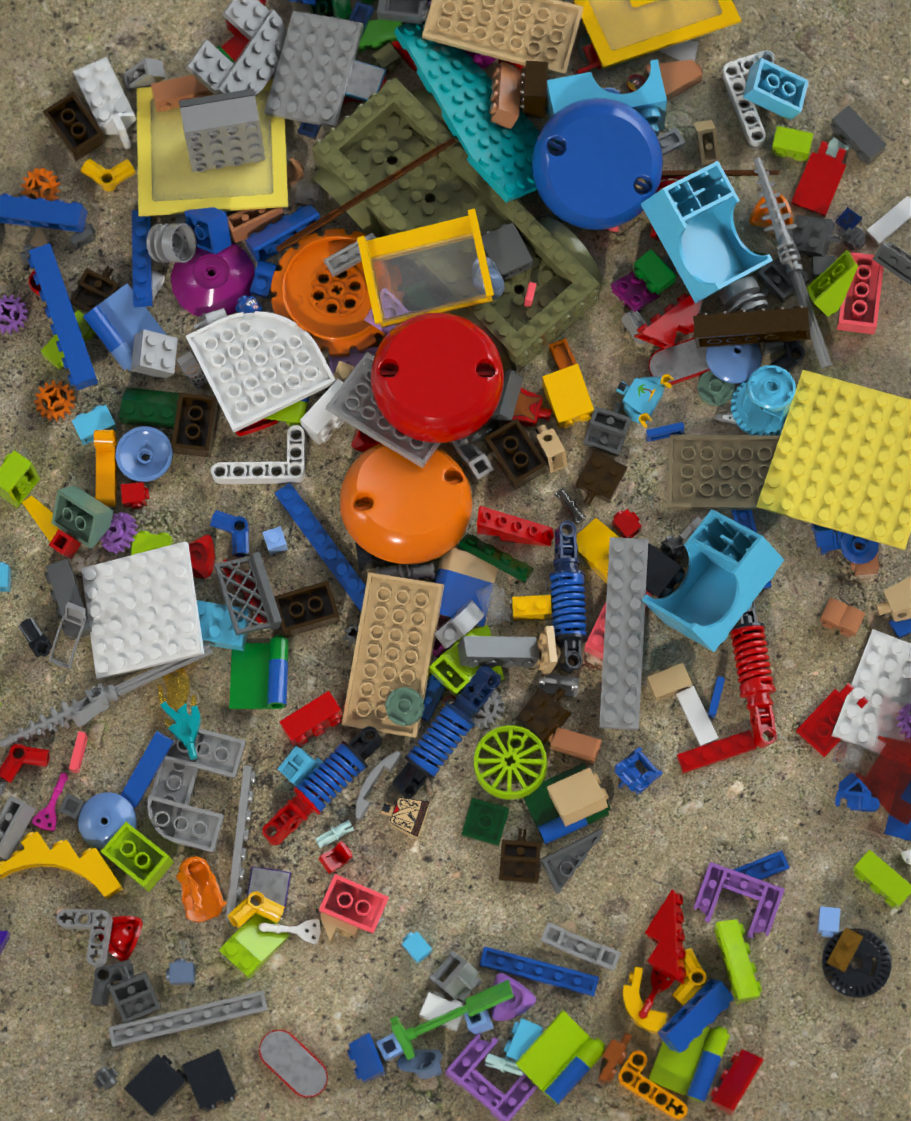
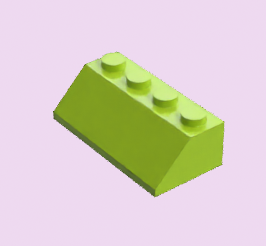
M737 919L716 922L713 929L735 1003L740 1004L758 999L762 988L760 982L756 981L754 973L757 972L754 962L749 960L748 954H751L748 942L744 943L742 935H745L743 924H739Z

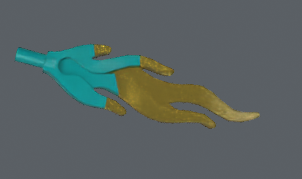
M182 667L176 670L177 678L172 672L162 676L167 687V700L164 698L163 688L160 684H158V698L164 712L176 723L173 724L166 718L165 724L167 728L187 747L190 760H195L198 756L194 745L196 744L195 741L200 728L201 716L195 695L191 697V715L187 712L190 683L188 675Z

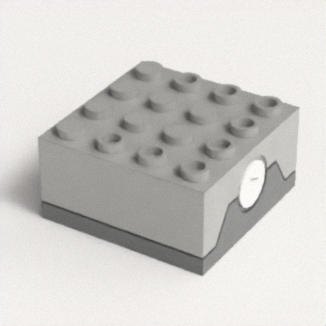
M254 88L179 101L192 172H203L208 169H221L226 166H239L244 163H257L266 160Z

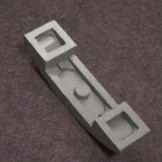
M397 751L383 759L366 778L356 804L357 821L361 822L370 808V802L366 801L367 796L384 770L392 773L401 759L400 752Z
M549 922L540 940L563 952L612 971L615 970L622 953L573 934Z

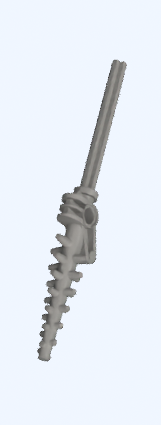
M760 157L755 158L756 169L754 171L758 173L759 177L756 183L761 185L763 190L758 195L759 197L764 196L766 201L760 207L761 209L768 207L769 211L762 219H771L772 225L764 228V231H775L780 261L787 268L785 270L786 274L791 277L799 304L809 309L810 336L821 369L832 366L801 274L803 270L802 265L799 264L801 257L792 238L791 230L796 228L797 224H785L784 220L792 215L791 213L781 214L780 209L785 207L786 203H777L776 198L781 194L780 192L773 193L772 186L775 183L774 181L769 182L767 177L769 171H765L764 162L761 161Z
M207 643L203 645V655L159 665L116 686L111 684L106 687L102 683H99L98 687L92 686V689L89 691L88 689L85 690L86 697L77 702L74 698L70 706L62 700L60 702V711L56 712L51 707L50 716L45 718L43 714H40L38 722L33 723L30 720L27 728L22 729V727H19L17 733L13 735L8 734L5 739L0 741V745L2 748H5L13 743H22V739L30 738L32 740L34 739V734L45 736L46 729L57 732L58 724L61 727L65 725L67 728H70V719L74 720L76 726H83L98 713L107 710L110 706V701H117L119 696L204 658L212 654L213 650L210 644Z

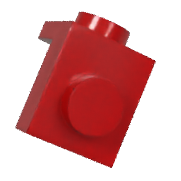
M341 841L336 847L322 854L318 860L330 875L348 864L353 855L350 848Z

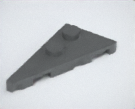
M598 829L540 859L556 894L562 891L561 888L574 875V871L579 868L588 856L590 849L600 840L603 834L602 829Z

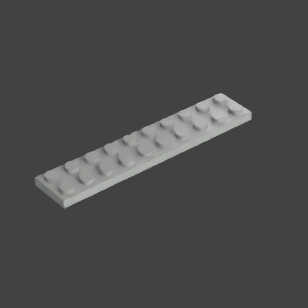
M610 537L599 728L639 730L645 603L642 599L646 595L649 539Z

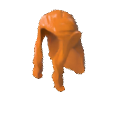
M198 856L185 859L180 864L179 872L176 875V879L181 883L182 903L186 911L185 917L192 922L198 923L217 917L222 912L226 902L223 900L215 875L211 872L210 866L205 859Z

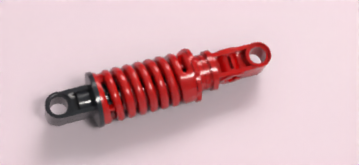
M753 601L749 610L741 616L729 634L733 641L734 660L740 684L739 694L740 698L747 699L748 704L746 708L750 712L754 743L759 748H766L777 739L775 717L772 710L774 703L770 697L771 694L776 692V688L773 685V677L770 676L772 670L768 669L771 667V663L768 662L770 657L767 655L768 648L765 647L767 646L766 635L763 633L765 624L757 622L755 603ZM763 734L768 737V741L764 740Z

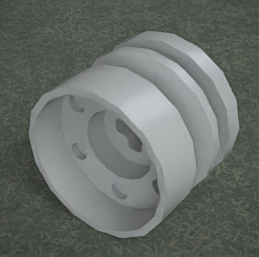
M183 223L156 224L148 232V253L155 262L186 263L191 260L196 250L195 233L189 225Z
M753 276L735 281L724 288L719 294L726 308L731 307L728 313H736L737 310L751 312L758 308H765L767 310L769 307L768 302L764 300V295L762 293L757 294L760 287Z

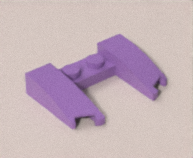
M710 862L694 909L699 908L707 916L704 920L710 923L722 887L759 900L747 937L753 938V933L765 932L766 936H768L785 889Z
M477 1034L446 1070L445 1075L459 1087L462 1086L491 1111L490 1114L497 1120L511 1121L538 1087L536 1085L533 1086L532 1081L523 1074L504 1095L475 1069L499 1040L497 1038H492V1042L479 1040L481 1034Z

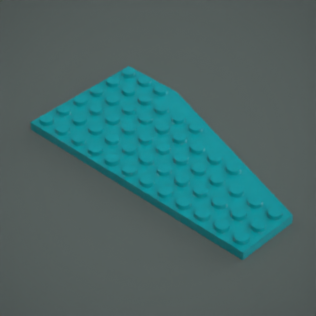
M426 21L424 24L407 23L398 26L394 34L403 49H407L418 68L416 72L427 91L432 92L443 111L441 115L453 136H457L466 151L469 164L506 203L537 190L532 174V154L540 131L534 126L533 122L520 109L519 117L511 129L491 122L489 110L492 105L490 98L493 93L491 89L493 81L474 62L473 58L463 49L423 39L422 34ZM550 146V148H551L552 150H556V149H557V148H555V147Z

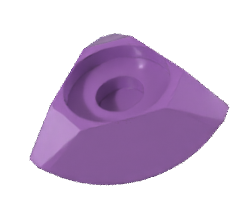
M502 973L496 975L493 986L509 979L514 997L491 1007L492 1018L496 1021L515 1018L525 1013L536 1003V997L532 992L518 981Z

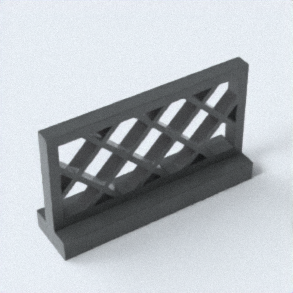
M891 242L887 244L882 243L873 260L911 285V256Z
M260 552L252 553L249 557L214 564L235 635L271 628V630L279 629L282 620ZM248 563L249 572L245 573L239 570V565ZM227 567L233 572L228 578L221 573L220 568ZM235 572L245 577L241 584L231 579ZM247 579L255 583L253 591L243 586ZM228 583L238 588L235 595L227 591ZM240 590L250 594L247 602L237 597ZM252 596L260 600L261 605L259 608L249 604ZM234 600L244 605L241 612L232 608ZM246 607L256 612L252 619L242 614ZM260 614L266 618L267 623L259 624L254 620ZM239 618L249 622L247 628L239 629L237 624Z

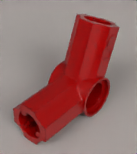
M21 744L13 745L10 748L9 755L0 767V778L11 784L23 764L47 767L50 759V750L26 747ZM17 751H24V755L21 758H15Z

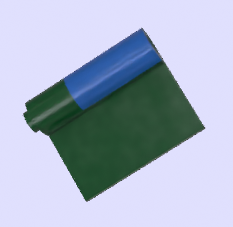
M585 763L543 781L533 793L523 797L544 844H548L609 816L608 811L611 808L607 801V808L565 827L550 798L547 787L587 769Z

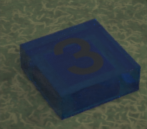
M847 207L835 223L845 230L849 227L853 230L862 220V217Z

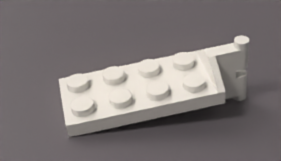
M107 57L73 71L99 128L104 134H118L124 148L130 149L131 143L126 130L136 121V117Z

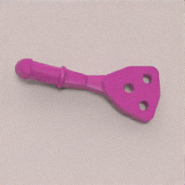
M63 772L59 775L48 806L39 811L32 820L33 825L41 830L53 832L56 829L57 816L55 806L68 780L67 773Z

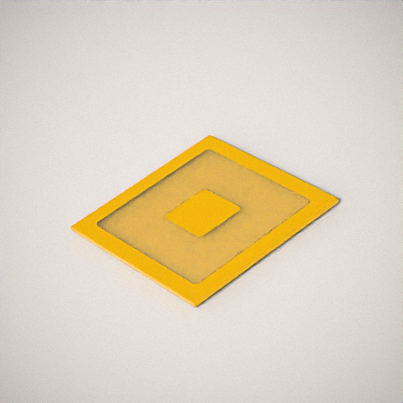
M573 0L575 5L583 7L581 19L603 68L742 21L732 0Z

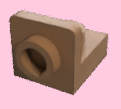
M293 157L290 158V163L287 164L288 188L304 178V166Z

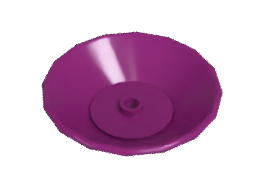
M231 242L232 245L217 254L196 247L191 260L186 263H174L170 276L172 292L181 307L194 316L206 318L205 314L225 308L227 316L236 312L235 307L240 297L247 295V297L252 296L250 288L255 276L254 264L246 251L235 243ZM215 272V275L209 276V273Z

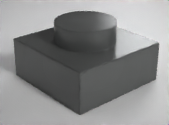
M67 793L58 811L77 820L85 802Z

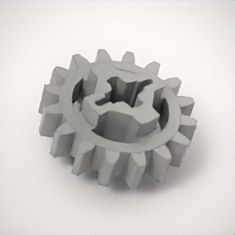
M494 690L479 709V713H475V716L472 718L476 724L474 727L477 726L482 729L485 726L490 728V723L496 725L495 720L497 718L502 719L499 714L505 712L501 708L505 702L501 700L502 695L497 693L498 691Z

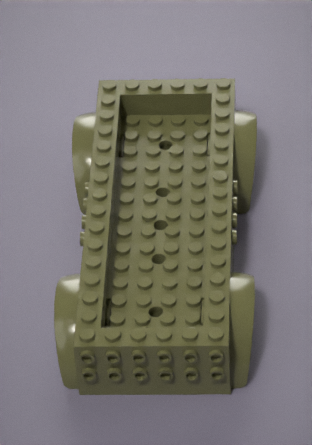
M396 78L391 81L388 80L380 91L370 95L366 103L357 106L352 115L343 118L338 127L329 130L324 139L315 142L312 153L317 171L313 174L311 180L317 182L342 206L430 150L454 137L456 143L353 206L346 213L353 218L367 235L373 233L376 238L468 216V210L474 208L481 235L487 231L497 230L502 224L513 222L533 259V267L504 280V291L499 298L445 313L466 318L482 328L496 345L502 360L503 370L511 369L518 373L599 302V293L603 286L599 269L583 243L562 223L548 216H540L535 219L522 206L519 198L506 203L467 161L468 155L457 136H453L441 115L443 111L433 94L423 89H414L409 92ZM396 158L398 161L396 164L390 165L387 160ZM474 238L401 256L442 298L439 305L481 295L474 289L471 275L472 265L478 258ZM533 282L536 283L531 307L524 306L528 284ZM521 286L525 290L523 293L517 294L514 292V288Z

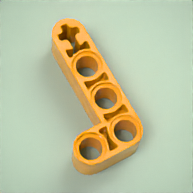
M94 430L96 499L107 507H116L117 437L114 430Z
M634 1051L619 1072V1084L673 1120H682L687 1114L686 1104L641 1075L646 1066L647 1057L642 1051ZM634 1056H641L643 1064L640 1066L634 1065L632 1058ZM625 1072L630 1073L633 1077V1080L629 1083L624 1082L621 1078ZM642 1083L647 1084L650 1088V1091L646 1094L641 1093L638 1089ZM657 1095H664L667 1102L664 1105H659L655 1100ZM670 1100L674 1101L672 1103L673 1107H682L681 1111L683 1114L675 1115V1110L671 1107L669 1111L665 1109L669 1105Z

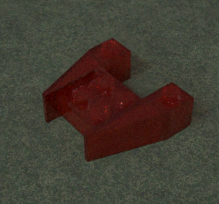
M877 736L876 739L885 744L866 777L858 772H855V775L872 793L871 795L879 800L880 805L890 816L908 825L911 820V804L900 797L911 780V743Z

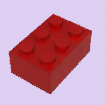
M327 691L282 719L279 723L293 748L295 746L302 748L309 743L308 740L315 736L317 738L323 735L328 727L331 726L333 728L342 722L343 714L330 691Z

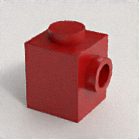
M144 482L121 484L124 508L141 509L143 506H147L150 492L149 488L145 487Z
M626 509L624 512L621 510L613 516L612 526L622 538H633L642 531V525L638 522L640 519L635 512H630Z
M58 529L49 546L72 559L82 543Z

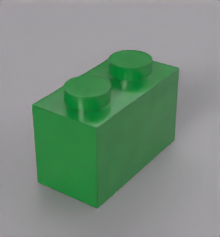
M652 249L634 262V274L637 278L643 279L647 283L646 286L650 292H655L659 296L675 283L676 275Z

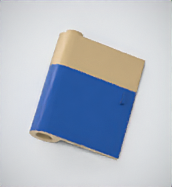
M457 546L441 556L435 578V583L444 585L439 618L454 617L457 614L456 611L472 599L484 614V617L475 626H485L498 568L469 552L458 550Z

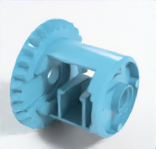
M762 366L751 374L748 381L742 382L736 388L731 399V413L736 424L749 435H781L796 391L795 381L791 374L779 366Z

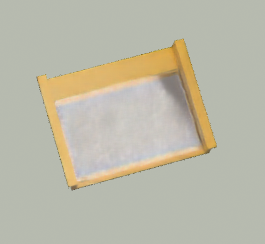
M475 208L468 210V216L368 241L365 236L357 237L375 324H380L382 328L400 324L411 317L425 313H445L493 301L494 291Z

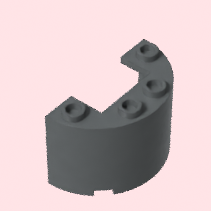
M379 0L377 18L378 20L424 24L430 10L429 1L432 0Z

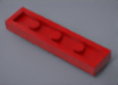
M751 730L679 753L676 756L682 773L685 774L756 750L757 747Z

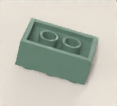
M74 485L58 489L51 523L88 548H93L110 528L113 510Z

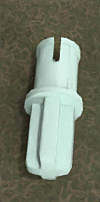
M346 820V822L335 828L331 827V830L318 836L315 839L316 843L322 848L335 840L339 841V838L354 831V828L351 826L350 821Z
M490 1053L486 1057L485 1062L487 1063H485V1066L499 1069L503 1073L507 1071L521 1076L524 1074L514 1064L515 1062L509 1060L508 1057L502 1058Z

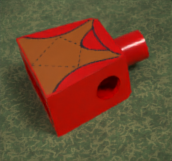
M521 388L512 421L517 418L522 426L536 427L539 418L550 420L552 409L542 407L543 397Z

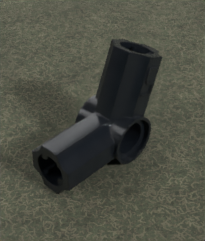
M800 341L784 342L786 353L770 365L779 366L788 372L794 367L800 366L805 356V350ZM798 353L801 357L795 359L791 354Z
M29 618L21 622L18 627L29 642L28 645L35 656L38 658L50 654L49 650L52 649V645L46 635L41 632L35 620Z

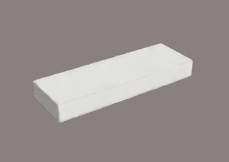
M909 196L904 198L866 230V233L878 246L911 219V198Z
M694 686L677 693L676 697L699 745L703 746L718 740V736Z

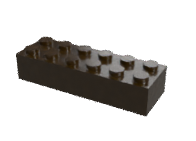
M797 305L791 309H785V307H776L774 310L758 308L751 312H747V310H737L736 313L719 311L711 315L703 312L693 316L696 348L811 340L809 309L803 305Z

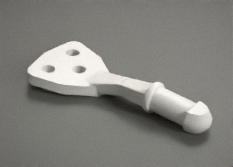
M318 919L307 920L298 926L292 927L268 924L266 922L259 925V929L262 932H290L297 934L304 941L312 944L318 943L321 933L320 921Z

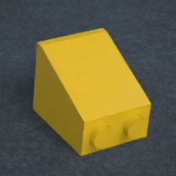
M578 363L542 376V389L550 409H552V414L558 428H569L575 422L580 420L585 422L592 418L594 408Z

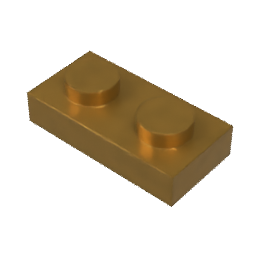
M845 927L827 963L845 973L863 936Z

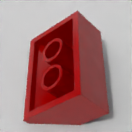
M744 1049L740 1053L735 1052L730 1060L733 1063L730 1070L725 1069L720 1077L723 1081L720 1087L715 1086L710 1094V1097L713 1098L710 1103L732 1115L764 1059Z

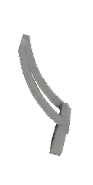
M67 602L65 614L51 649L50 662L60 667L71 668L79 639L85 627V608ZM64 620L81 626L69 665L52 658Z

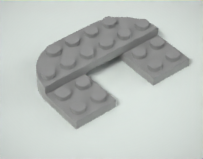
M231 0L221 15L250 41L233 64L206 39L197 49L185 69L214 95L254 88L256 95L264 88L278 66L287 32L281 17L274 9L269 11L258 0Z
M199 729L195 741L196 744L194 745L198 756L195 760H190L187 747L178 738L172 739L174 743L157 771L151 794L148 797L147 808L152 825L165 840L176 845L179 844L214 854L225 816L189 806L199 769L236 779L246 740Z

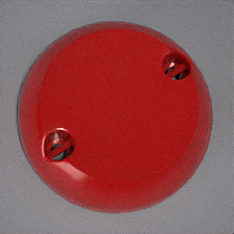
M425 313L411 317L398 324L380 343L371 368V388L376 405L383 417L399 432L423 442H451L476 432L491 418L497 409L503 392V364L492 339L477 324L450 313Z

